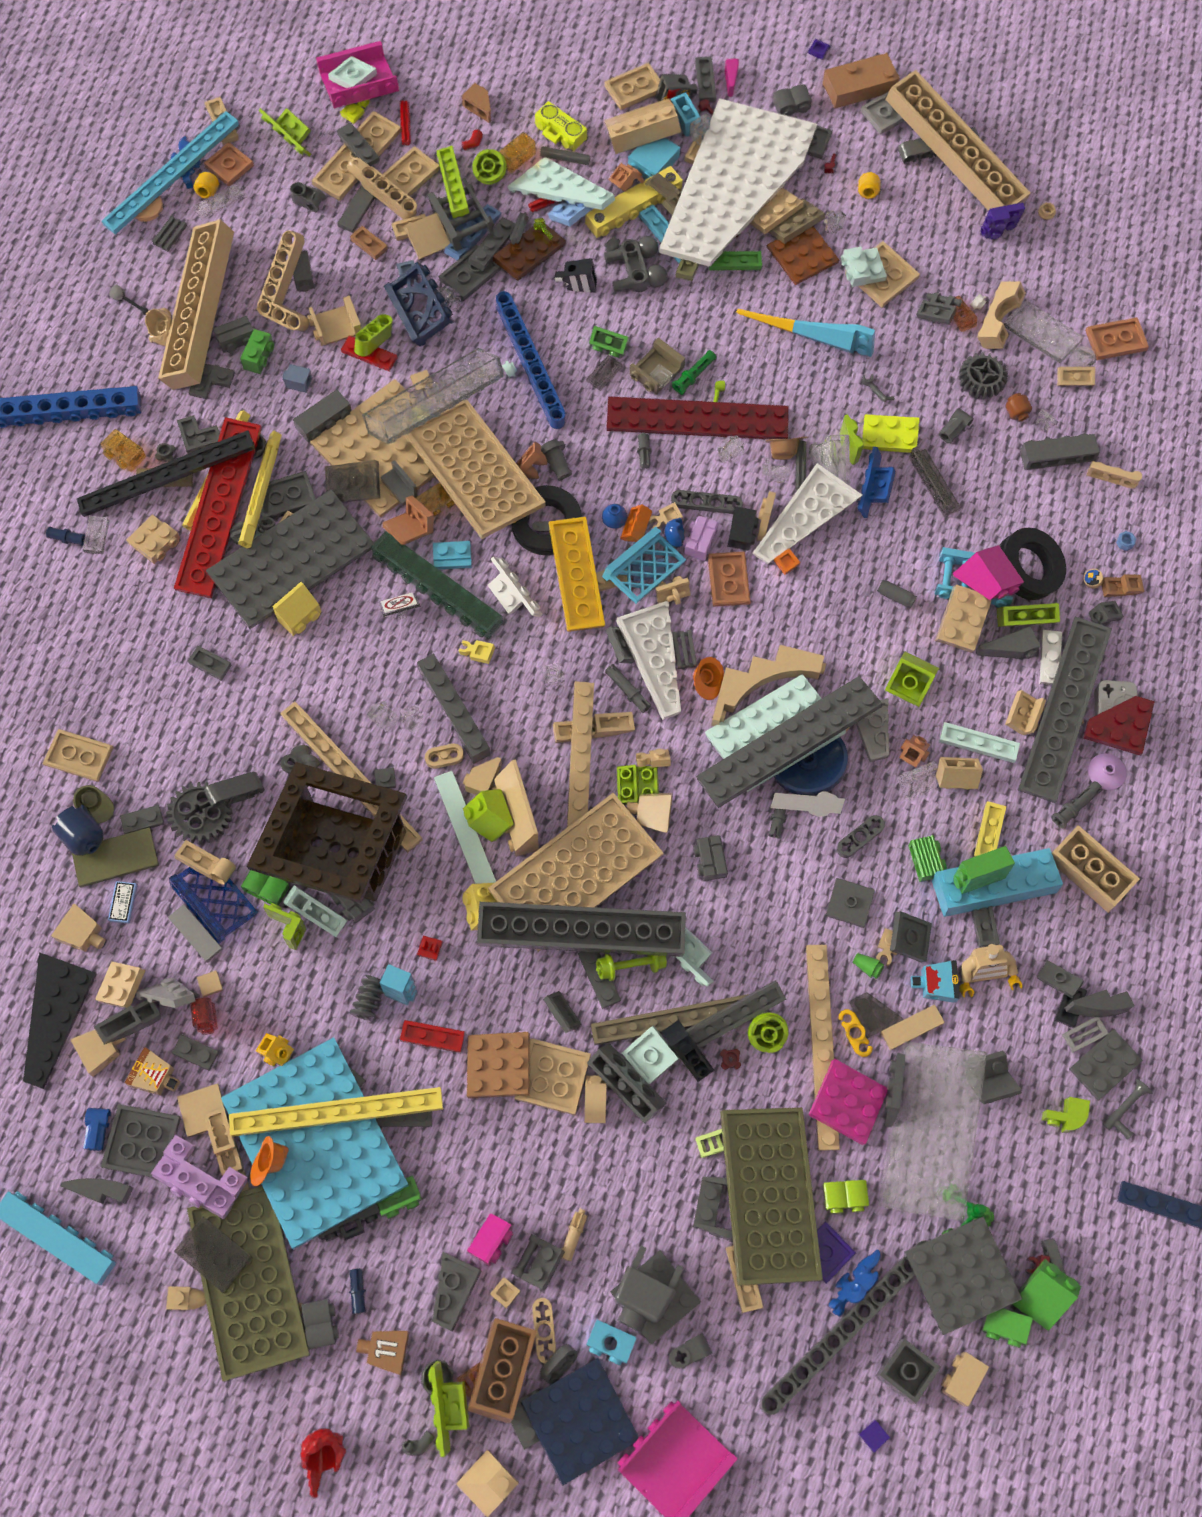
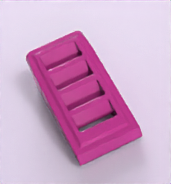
M738 58L726 59L724 72L729 97H732L734 94L739 67Z

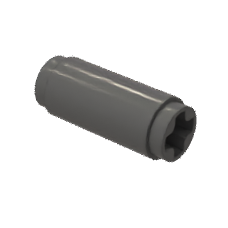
M882 580L877 590L881 595L905 607L911 608L917 598L913 593L885 580Z

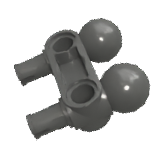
M644 236L639 241L627 239L620 245L619 249L604 252L606 264L622 260L628 274L627 278L612 281L615 293L627 289L644 292L650 286L660 287L665 284L668 277L665 268L661 265H652L646 270L643 258L654 257L658 252V242L654 237Z

